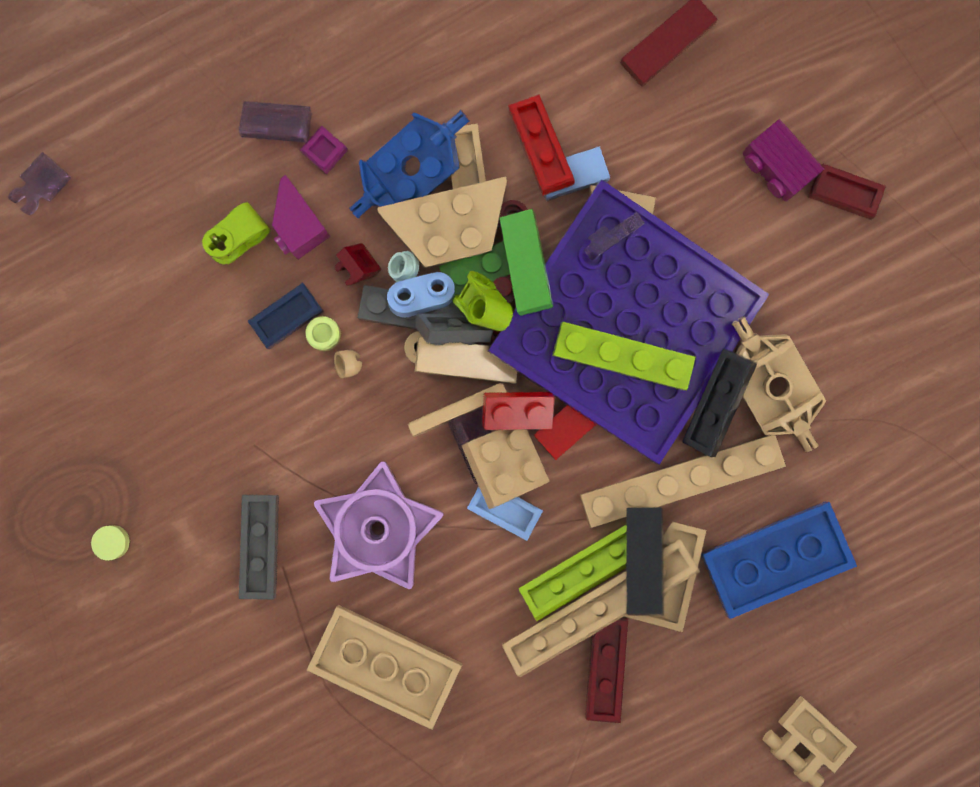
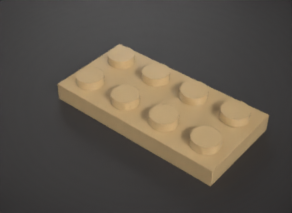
M338 605L307 671L433 730L462 667V663Z

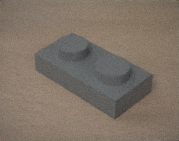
M463 313L417 314L415 323L416 328L426 343L433 345H444L445 343L473 345L477 342H490L493 333L491 329L471 324Z

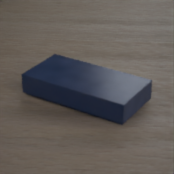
M301 283L248 320V323L265 347L271 349L324 311L306 285Z

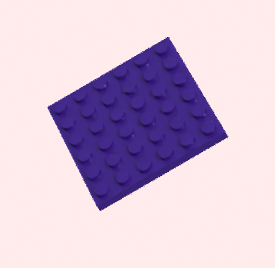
M601 179L545 263L553 308L522 316L517 313V308H515L509 326L505 330L500 331L487 352L547 392H551L556 398L659 465L698 406L722 350L728 349L733 351L741 338L734 326H732V323L739 321L738 319L741 317H746L750 325L769 294ZM561 322L696 357L688 390L683 391L552 356Z

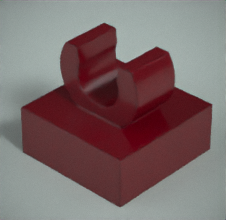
M363 243L346 246L336 254L340 260L335 266L336 272L346 269L350 274V278L345 282L347 286L373 278L382 270Z

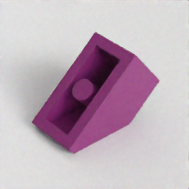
M286 175L280 178L272 222L273 228L278 233L274 240L285 255L291 252L297 259H300L331 236Z

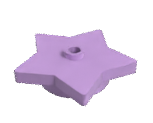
M384 461L379 463L356 493L315 501V508L335 539L330 581L336 582L373 572L398 585L411 589L414 584L416 545L443 517V512L406 498L391 469ZM375 522H381L384 525L385 530L383 534L376 535L373 533L372 525Z

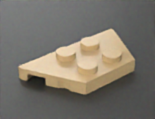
M505 176L378 207L377 209L379 215L425 268L492 251L507 180Z

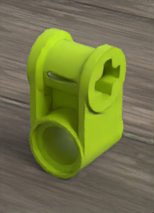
M242 203L205 233L202 240L203 248L217 263L223 265L230 264L251 247L263 241L270 233L271 228L250 203ZM221 241L226 246V249L223 251H220L219 247L217 246V244Z
M470 271L467 275L468 282L460 295L454 296L453 303L463 312L471 324L495 331L505 330L512 320V306L496 289L495 284L489 278L476 271Z

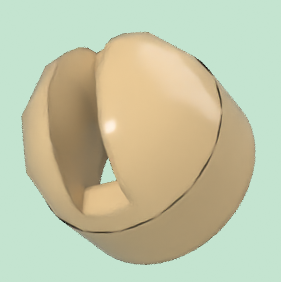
M344 350L335 353L334 364L340 378L352 377L360 372L362 362L357 361L360 358L357 352Z

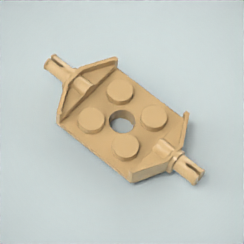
M746 317L739 318V321L732 323V326H734L742 340L736 353L758 363L743 398L761 427V432L765 435L794 434L799 439L805 452L812 451L811 447L817 448L818 443H816L809 430L811 429L810 424L824 406L826 399L790 336L786 334L759 336L753 333ZM783 377L787 383L785 392L777 396L772 395L769 390L771 381L774 378Z

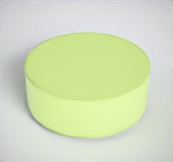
M324 316L316 317L307 325L306 339L315 349L328 351L339 343L341 331L338 324L331 318Z
M116 525L104 526L98 529L91 541L94 554L103 560H113L122 557L127 552L130 544L127 532L122 527Z

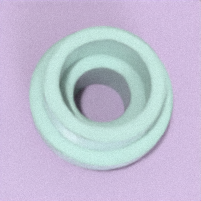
M398 252L389 261V275L396 283L414 278L419 272V260L412 252Z

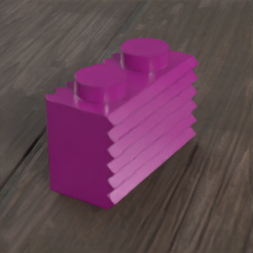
M780 119L753 140L742 152L749 169L754 173L760 172L761 176L768 182L767 187L769 191L777 198L782 197L785 202L824 170L822 165Z

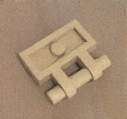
M802 696L795 701L778 721L788 732L783 737H779L772 730H769L762 739L771 748L770 752L778 760L786 761L794 769V774L802 782L807 781L813 787H820L824 783V777L817 772L823 764L835 773L857 748L853 742ZM800 742L811 751V754L805 759L793 750Z

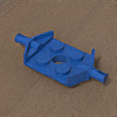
M459 110L455 116L443 124L417 113L411 114L414 119L367 161H359L364 193L356 203L349 207L353 214L360 218L372 206L382 207L427 196L459 169V160L455 139L457 138L455 133L470 122L465 113ZM417 157L420 162V169L415 175L409 176L405 168L406 163L409 159Z

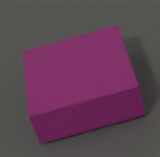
M323 126L300 149V152L326 175L348 151L347 147Z

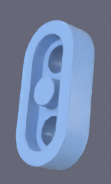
M434 272L399 281L393 284L388 291V306L392 313L403 318L442 309L452 302L455 295V286L453 280L442 272ZM435 284H440L444 287L440 292H435L431 288ZM402 293H408L411 296L406 301L398 298Z

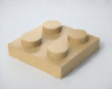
M527 429L496 430L461 445L489 509L550 482Z

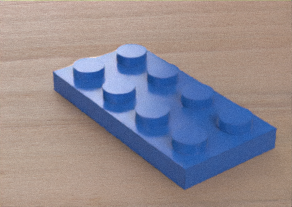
M826 501L701 553L722 607L729 619L857 567L830 502Z

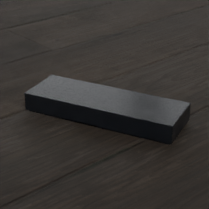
M728 349L722 350L684 436L683 443L709 457H716L758 363Z
M662 507L627 508V615L664 616Z

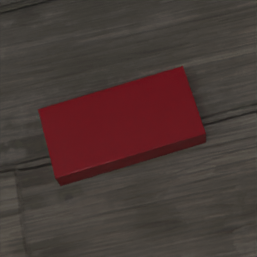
M822 164L824 170L815 177L809 198L870 220L875 218L886 186Z

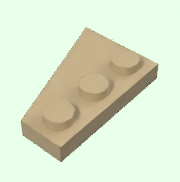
M672 522L663 535V549L681 539L698 567L707 530ZM696 574L664 592V616L625 615L624 617L683 632Z

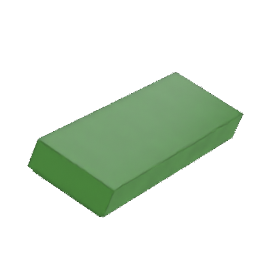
M533 209L500 217L517 313L522 316L553 308L536 216Z

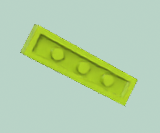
M561 322L552 355L683 391L688 390L696 358L566 322Z
M627 524L518 588L537 621L626 569Z

